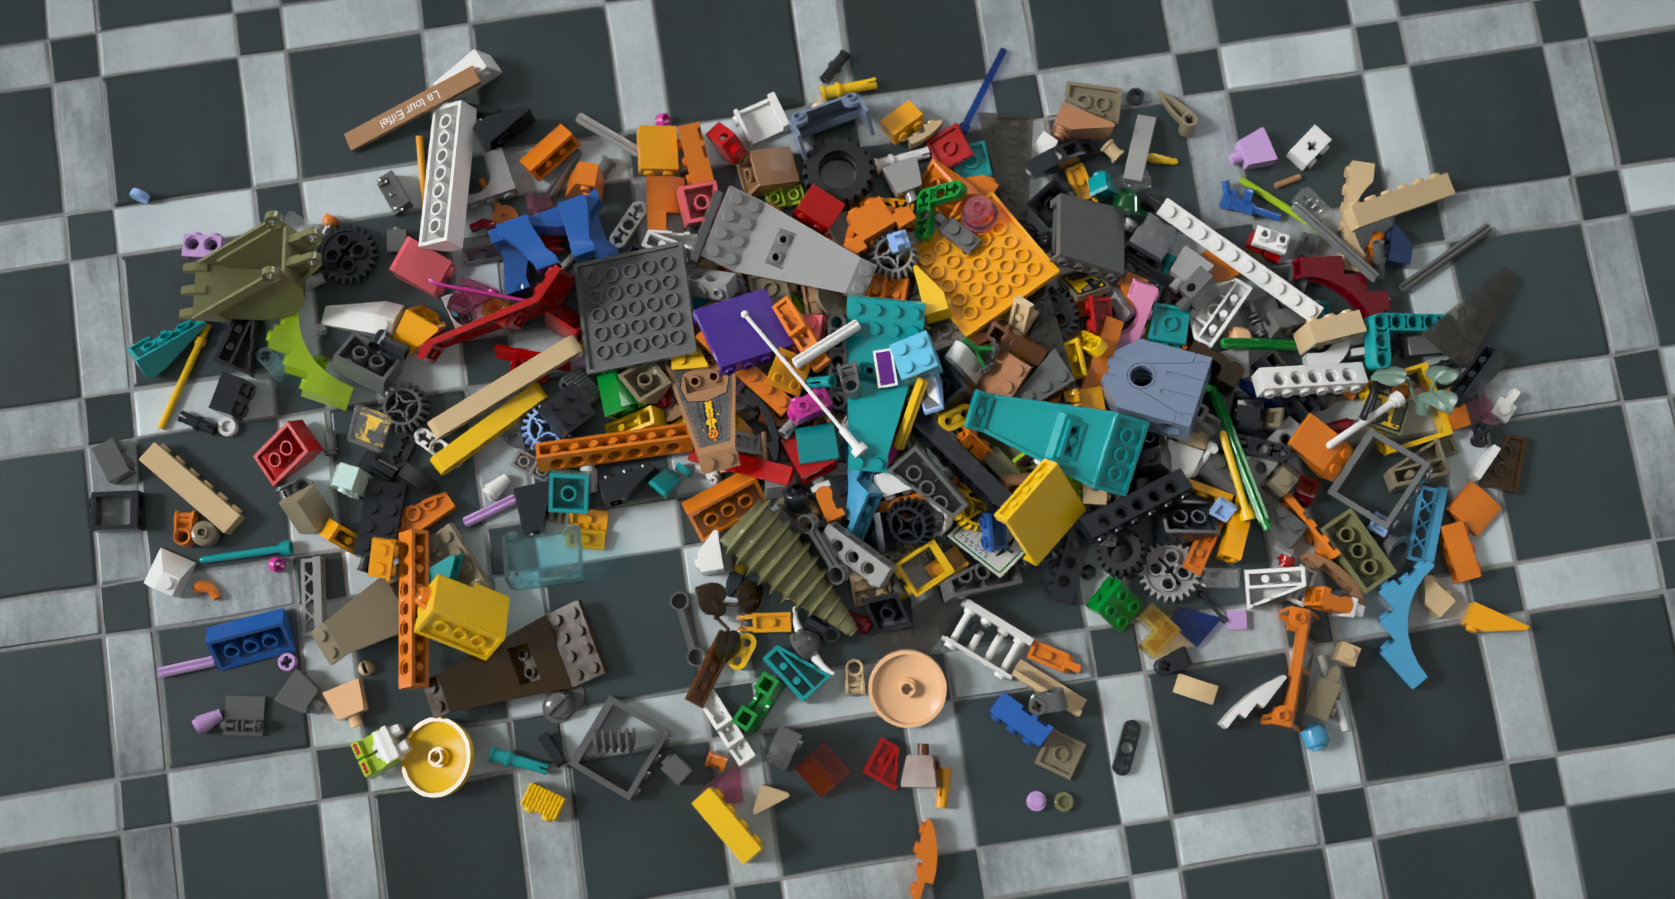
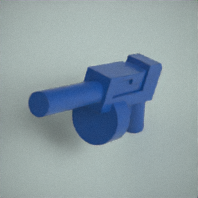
M1229 180L1221 181L1223 194L1219 208L1224 210L1230 209L1249 216L1253 213L1279 221L1281 214L1256 207L1254 203L1250 202L1254 189L1246 187L1242 198L1239 199L1235 197L1237 191L1230 189Z

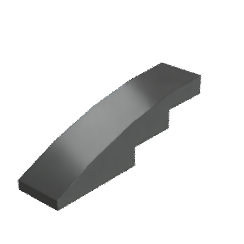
M1302 231L1292 261L1300 257H1316L1315 254L1321 237ZM1291 263L1286 281L1304 293L1308 281L1294 280Z

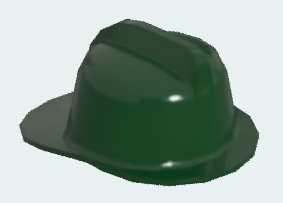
M1120 188L1119 192L1115 194L1113 203L1109 204L1131 214L1149 215L1148 212L1141 209L1140 196L1130 188Z

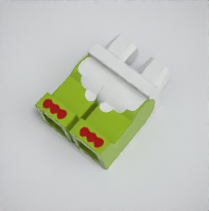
M397 723L390 727L384 725L366 738L350 744L357 760H360L358 763L365 778L375 779L400 761L407 759L406 754L413 748L406 739L399 742L398 737L405 734L401 724Z

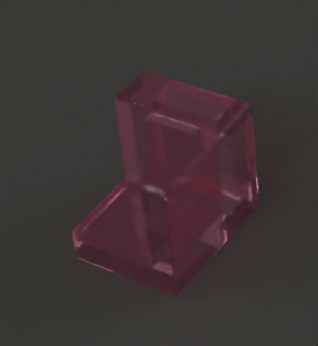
M533 192L525 194L528 211L531 216L553 208L550 195L546 194L535 197Z

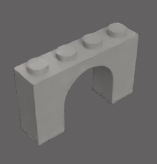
M502 147L484 153L490 170V181L483 191L476 194H468L467 211L473 212L478 210L480 206L494 205L497 203L496 200H508L519 194Z

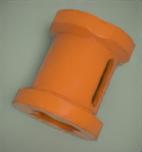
M710 749L704 766H711L723 772L729 756L713 753V750Z

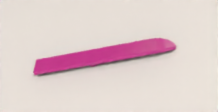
M427 277L431 284L446 289L515 302L526 300L501 295L498 290L488 289L485 292L479 289L436 282Z

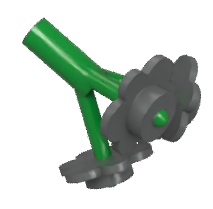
M963 338L961 342L975 353L982 366L974 372H981V374L989 373L992 369L991 365L994 364V355H998V351H1000L999 344L995 343V338H992L991 346L989 344L978 346L967 338Z

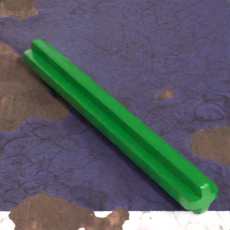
M1224 337L1220 340L1221 348L1272 350L1274 348V350L1298 351L1294 339Z

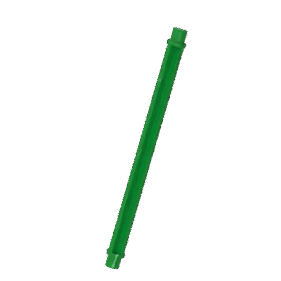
M1212 386L1210 398L1216 414L1222 422L1221 427L1227 433L1237 468L1259 525L1262 526L1263 531H1268L1272 529L1269 515L1221 392L1218 391L1217 386Z

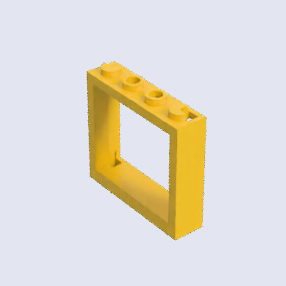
M1427 362L1405 368L1407 371L1406 376L1416 373L1423 392H1429L1433 381L1425 376V371L1429 368ZM1368 380L1362 391L1357 393L1364 404L1370 392L1369 388L1372 387L1374 380ZM1436 385L1433 390L1435 392L1438 391ZM1432 406L1431 415L1438 433L1401 444L1400 446L1410 449L1432 442L1437 438L1442 439L1452 435L1453 431L1446 413ZM1372 428L1386 437L1385 432ZM1377 440V449L1382 453L1383 457L1398 452Z

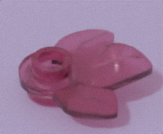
M1483 396L1479 401L1471 397L1464 403L1471 425L1467 427H1471L1477 422H1483L1489 426L1492 425L1494 416L1491 413L1493 404L1488 397ZM1480 416H1486L1487 420H1482Z

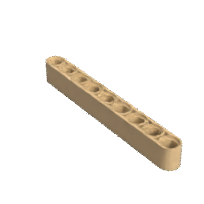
M570 335L436 416L427 424L436 439L440 440L583 353V349L575 336Z

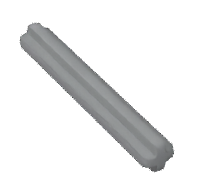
M578 114L576 117L577 123L633 156L638 157L636 144L585 114Z

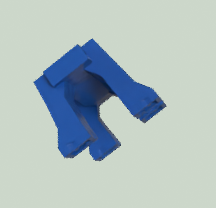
M596 188L587 196L583 194L557 203V207L532 216L527 214L497 224L495 229L488 231L493 246L497 251L501 250L503 256L504 287L508 296L519 297L532 292L528 281L530 262L536 267L539 275L545 274L554 264L562 268L558 257L545 247L539 236H567L576 263L594 256L596 259L619 254L618 248L606 239L598 213L603 205Z

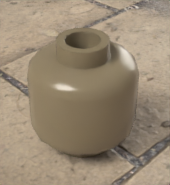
M201 521L193 526L191 537L196 544L203 547H211L219 541L220 530L211 522Z

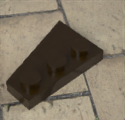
M1506 434L1499 446L1501 450L1480 479L1478 486L1517 494L1528 438Z

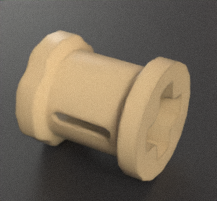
M1110 139L1100 151L1105 152L1114 164L1122 157L1125 151L1120 150L1113 143L1114 140Z

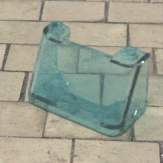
M567 524L561 530L562 533L526 538L518 532H509L507 535H502L504 577L510 589L526 590L586 581L587 568L580 526Z

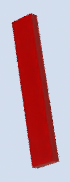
M693 446V451H690L687 460L699 464ZM740 453L738 455L741 465L724 469L725 471L790 487L796 470L791 466Z

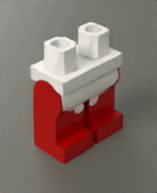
M1258 225L1248 236L1244 248L1259 254L1263 251L1262 256L1265 258V261L1277 265L1281 256L1286 253L1291 236Z

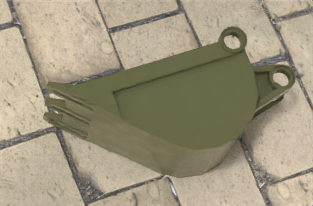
M268 211L265 214V221L200 260L183 264V273L195 274V285L182 286L181 295L192 296L194 301L192 308L179 310V318L192 321L231 322V319L274 320L295 314L302 308L305 300L306 280L322 265V254L320 252H313L323 241L322 231L313 227L298 232L283 222V215L280 212Z

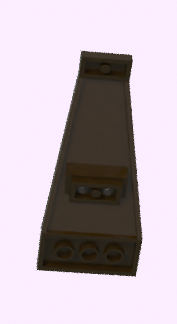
M576 600L506 636L504 641L487 660L472 655L429 678V687L423 689L433 717L438 719L458 710L577 687L608 673V669L582 600Z

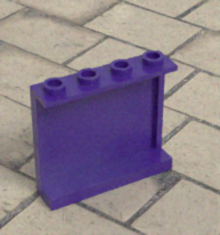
M765 288L694 310V325H699L719 366V377L724 375L730 376L743 369L749 370L759 364H767L776 357L774 351L747 319L741 317V312L744 310L749 313L748 316L777 350L781 347L792 351L793 343L772 308L773 303Z

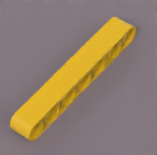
M538 382L533 383L431 457L430 462L441 476L448 474L525 418L527 412L532 413V407L539 408V404L547 401L549 396Z

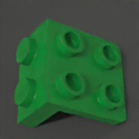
M1108 576L1085 606L1090 611L1100 615L1117 632L1122 633L1142 608L1143 602L1121 581Z

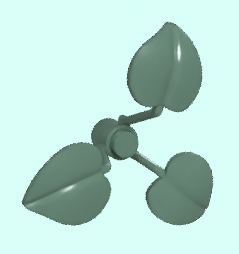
M1436 365L1426 369L1425 376L1433 381L1429 392H1422L1417 397L1410 378L1406 376L1407 371L1405 369L1389 366L1377 370L1371 376V380L1389 386H1400L1406 381L1412 395V402L1416 403L1415 412L1421 416L1430 415L1432 406L1451 415L1458 401L1457 395L1451 391H1433L1437 382L1447 385L1457 380L1458 370L1447 366Z

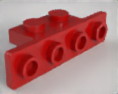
M495 345L494 348L496 359L512 361L509 372L541 353L513 348L507 345ZM570 361L556 370L570 372ZM550 373L536 382L547 384Z

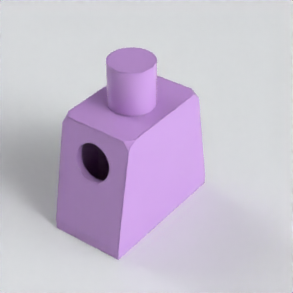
M1264 127L1239 140L1234 146L1236 152L1228 155L1231 165L1241 162L1244 170L1270 166L1278 159Z

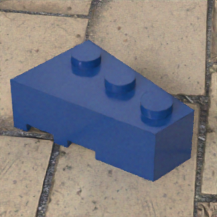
M1004 692L1000 694L988 711L991 713V719L998 724L1003 722L1007 725V731L1014 736L1019 734L1023 737L1021 741L1030 748L1032 746L1040 747L1054 728L1044 723L1037 715L1032 714L1023 705Z

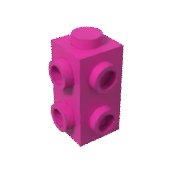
M825 387L819 390L818 388L813 389V393L831 411L833 402ZM808 393L806 396L793 398L790 401L787 414L789 419L798 426L825 414V412Z

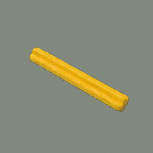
M918 377L894 442V447L897 450L905 449L928 384L925 378Z

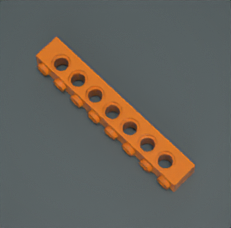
M686 423L540 442L535 443L539 472H546L553 469L561 470L693 451V444Z
M410 529L399 533V689L418 690L429 687V638L414 632L418 618V606L415 603V596L420 588L429 586V531Z

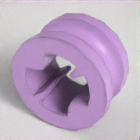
M284 653L278 659V666L284 671H292L297 667L298 659L293 654ZM286 657H288V659H292V662L289 664L290 667L288 668L287 665L283 664V662L286 661Z

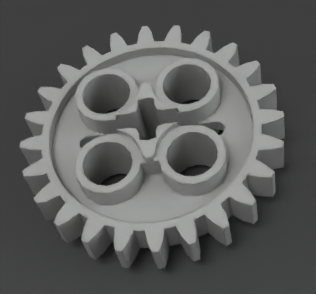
M1156 543V549L1152 546L1149 547L1150 553L1148 552V557H1146L1147 563L1143 565L1144 569L1137 575L1143 578L1139 584H1146L1144 591H1151L1149 597L1155 594L1157 595L1156 601L1163 597L1164 603L1167 602L1168 598L1174 603L1176 597L1180 602L1183 600L1182 595L1188 598L1190 596L1188 590L1193 593L1196 589L1192 585H1199L1196 579H1199L1201 575L1198 576L1182 567L1189 547L1182 549V544L1178 546H1161ZM1173 555L1176 561L1168 562L1166 556ZM1158 566L1161 572L1155 574L1151 572L1150 568ZM1166 568H1167V570H1171V569L1173 570L1172 575H1171L1170 573H1168V574L1165 573V572H1166ZM1185 570L1188 573V577H1180L1178 571ZM1175 579L1180 582V586L1176 584ZM1164 581H1169L1172 583L1173 587L1171 589H1166L1163 587L1162 583Z

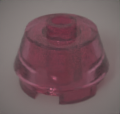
M975 195L969 198L961 212L963 224L968 229L976 231V233L990 231L999 217L997 205L983 195Z

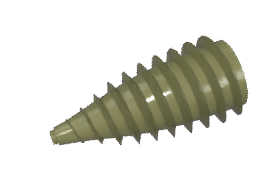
M759 499L719 540L727 548L724 557L734 554L738 558L735 567L745 564L749 568L746 577L754 573L759 576L757 586L767 583L771 586L769 595L775 592L781 593L783 595L781 604L790 600L796 603L794 611L803 608L809 611L808 618L815 615L821 618L823 623L827 622L844 634L852 636L858 630L857 623L849 613L848 607H845L840 599L842 593L837 594L833 587L834 584L828 580L826 576L827 565L820 567L817 563L820 553L811 555L808 551L812 541L802 544L799 540L801 532L793 533L789 529L792 519L782 522L779 518L782 508L773 512L769 508L771 499L765 502Z

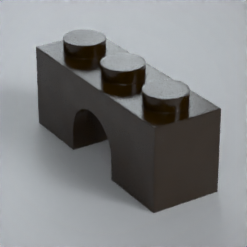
M1194 341L1188 351L1212 357V368L1218 372L1214 385L1232 394L1246 369L1238 362L1228 360L1222 353L1209 349L1206 344Z

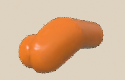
M199 580L192 587L194 593L206 592L213 601L218 600L222 596L210 581Z

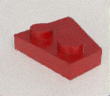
M881 737L862 772L896 791L899 747Z

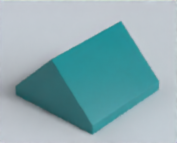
M834 423L795 429L800 465L839 459Z

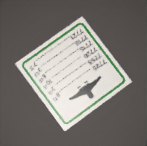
M976 514L974 517L972 516L970 520L973 521L979 519L980 514ZM957 526L947 535V537L1000 578L1025 554L1007 526L1008 548L995 550L992 553L984 551L981 546L982 531L976 530L973 532L970 529H963V526Z

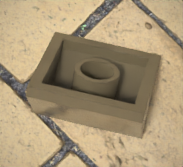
M656 362L631 367L618 375L619 379L639 404H657L672 385V382Z
M314 483L279 502L299 534L318 532L328 519L334 515Z

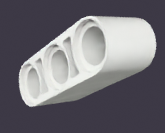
M956 340L945 355V358L963 379L972 385H977L983 374L981 372L975 373L974 371L982 366L975 354L965 344Z

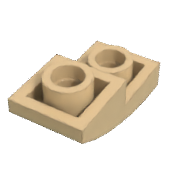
M929 120L923 125V133L915 132L908 137L907 143L909 149L917 148L935 136L941 130L942 120Z
M1178 673L1173 692L1213 705L1219 686Z

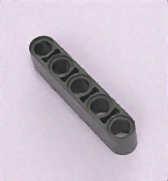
M833 314L828 318L827 336L840 329L832 326L831 321L833 318L840 319V328L846 325L843 315ZM846 339L841 341L839 348L833 346L827 350L831 360L835 356L841 359V365L847 364ZM830 363L827 366V376H839L837 367ZM842 384L839 387H827V393L831 400L835 395H839L842 398L841 405L835 406L833 404L832 409L837 410L845 407L847 397Z

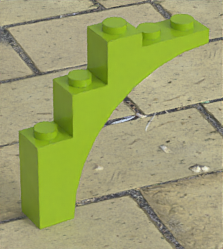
M299 310L293 315L282 318L280 325L275 324L273 330L269 329L266 341H269V349L286 354L282 363L286 365L284 372L302 378L299 389H302L301 397L346 411L354 387L328 374L313 359L302 339L299 326Z

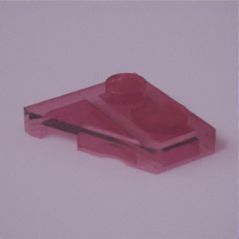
M464 276L461 277L457 285L485 292L488 289H494ZM455 290L447 305V309L466 316L492 297Z
M734 764L702 787V793L709 787L718 788L723 793V799L727 804L744 802L738 764Z

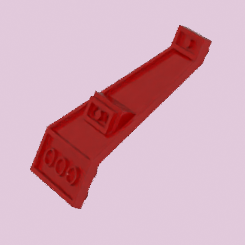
M554 264L553 267L546 271L544 281L539 283L534 289L535 294L533 297L427 340L419 347L417 357L423 361L435 364L447 347L504 328L514 332L516 330L520 331L527 320L545 315L547 310L563 304L576 285L575 276Z

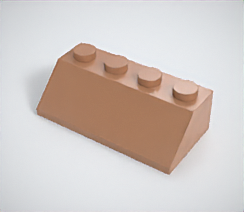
M1000 348L998 355H995L994 364L991 365L992 369L989 373L982 375L973 392L977 389L992 394L1015 397V394L1019 391L1034 367L1014 354ZM971 398L968 402H966L965 404H969V405H970V404H971V401H972V398Z

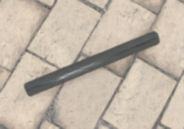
M1299 201L1292 205L1291 210L1371 282H1375L1380 277L1379 272Z
M1487 223L1482 225L1398 286L1399 290L1402 293L1409 291L1492 231L1491 227Z

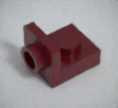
M1302 474L1299 476L1292 496L1301 507L1307 509L1315 498L1319 481Z

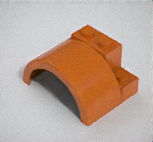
M880 196L877 198L872 197L862 207H855L848 212L847 222L849 227L846 232L843 248L860 257V252L863 251L865 253L867 251V243L879 237L880 234L889 231L894 226L899 231L906 230V233L914 231L916 216L908 205L904 208L902 206L895 208L886 206Z

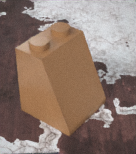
M790 146L749 151L736 165L743 192L757 198L765 196L764 193L779 188L786 189L795 186L800 181V175L796 169L795 157L791 152Z

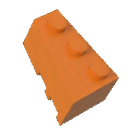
M700 122L678 126L680 139L677 140L679 151L683 150L685 157H681L683 167L688 168L689 174L686 175L688 185L713 181L714 178Z
M579 161L575 171L573 170L571 175L568 176L565 198H574L583 194L587 196L596 188L602 202L605 179L599 164Z

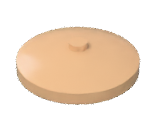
M913 649L897 650L884 656L874 667L868 684L869 699L877 714L888 723L902 728L919 727L933 720L941 711L947 695L946 677L940 665L929 655Z

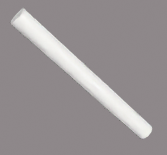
M1323 654L1317 656L1323 677L1326 678L1330 670ZM1335 700L1333 706L1336 708L1335 712L1342 732L1350 730L1340 700Z

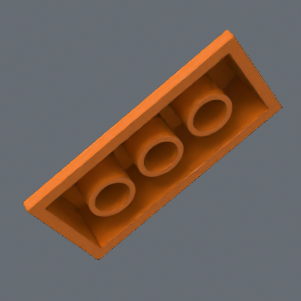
M736 473L681 502L701 542L708 539L713 530L722 532L734 526L759 499L763 502L767 501V499H764V493L756 478Z

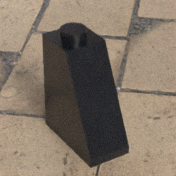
M549 480L513 488L522 532L524 535H528L529 538L540 536V532L545 531L549 514Z

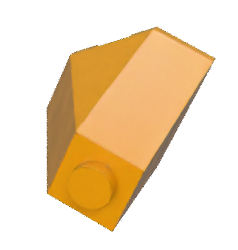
M421 304L405 310L393 339L411 346L407 356L409 357L418 351L422 343L434 338L443 331L446 324L439 321L440 316L438 313Z

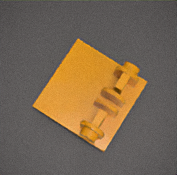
M779 347L778 351L805 382L811 369L809 362L800 368H796L792 363V358L798 354ZM776 355L765 383L794 396H799L803 386Z
M1102 386L1085 389L1075 388L1071 389V391L1063 392L1065 401H1071L1074 406L1106 410Z

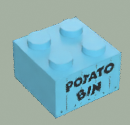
M926 330L889 345L901 380L906 386L915 384L918 377L927 379L943 372L932 339Z

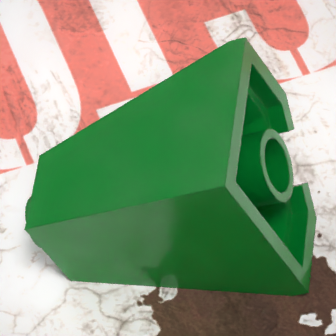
M616 370L597 376L605 417L612 420L620 419L651 405L639 404L619 379L618 375L621 373Z

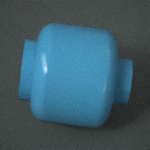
M1311 722L1304 725L1305 729L1301 731L1300 735L1306 749H1312V752H1316L1328 747L1327 744L1330 742V738L1323 724L1317 725L1316 722Z

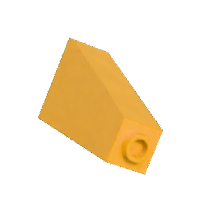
M1236 495L1233 496L1232 503L1237 505V510L1224 524L1214 557L1230 564L1241 561L1251 520L1241 522L1239 514H1241L1240 510L1242 509Z

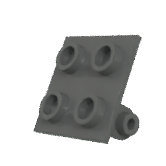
M1271 294L1253 301L1248 300L1243 304L1240 314L1253 338H1262L1269 335L1263 326V321H1267L1271 325L1267 313L1272 310H1278L1279 307L1274 296Z
M226 695L224 721L220 723L223 735L263 736L266 696Z

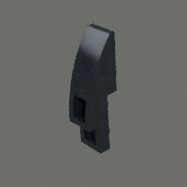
M1074 139L1048 149L1024 163L1023 166L1030 178L1034 180L1062 172L1066 166L1097 158L1099 152L1091 139L1080 142L1078 139Z

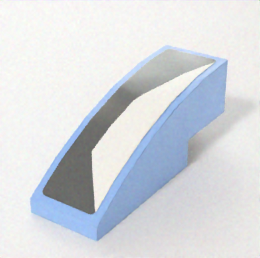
M939 374L926 379L928 384L921 401L925 415L944 409L943 382Z

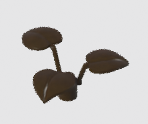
M745 581L739 586L737 590L739 602L737 603L723 602L726 599L727 592L724 586L719 583H705L694 588L702 612L714 616V620H717L726 630L718 632L715 639L716 654L719 661L723 664L730 661L739 652L742 640L739 632L735 630L730 631V628L720 617L725 614L726 606L741 605L743 613H752L760 606L763 598V586H757L758 583L755 581Z

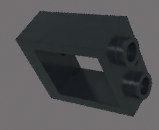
M139 490L91 492V497L89 498L91 517L88 519L90 531L97 533L144 531V492ZM130 497V524L101 525V498Z

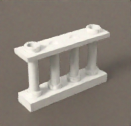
M964 599L960 606L965 608V613L951 637L942 636L941 640L945 642L944 646L953 651L956 648L994 671V676L1003 681L1005 678L1011 680L1013 676L1007 673L1008 668L1020 647L1024 645L1031 646L1034 639L971 600ZM974 615L981 618V625L985 628L991 625L998 628V633L983 658L973 652L984 632L979 631L977 635L974 634L967 648L957 643L971 616L974 617ZM1009 635L1014 638V644L1001 667L998 668L990 663L1003 638Z

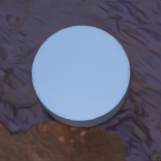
M132 188L129 194L130 197L144 204H147L150 199L148 193L138 188Z

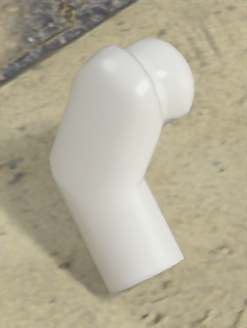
M1129 217L1124 218V230L1134 233L1139 223Z

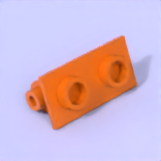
M963 426L960 427L963 431L956 435L957 442L967 450L970 448L969 452L977 460H984L987 452L994 453L989 448L990 444L985 439L977 437L978 433L975 430Z

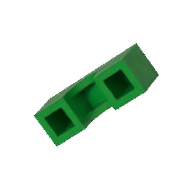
M763 672L753 687L756 690L754 698L747 706L742 705L732 722L755 736L786 685Z

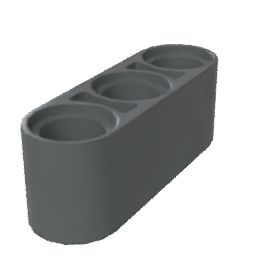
M1454 332L1409 336L1401 339L1404 358L1449 355L1459 352L1457 337Z

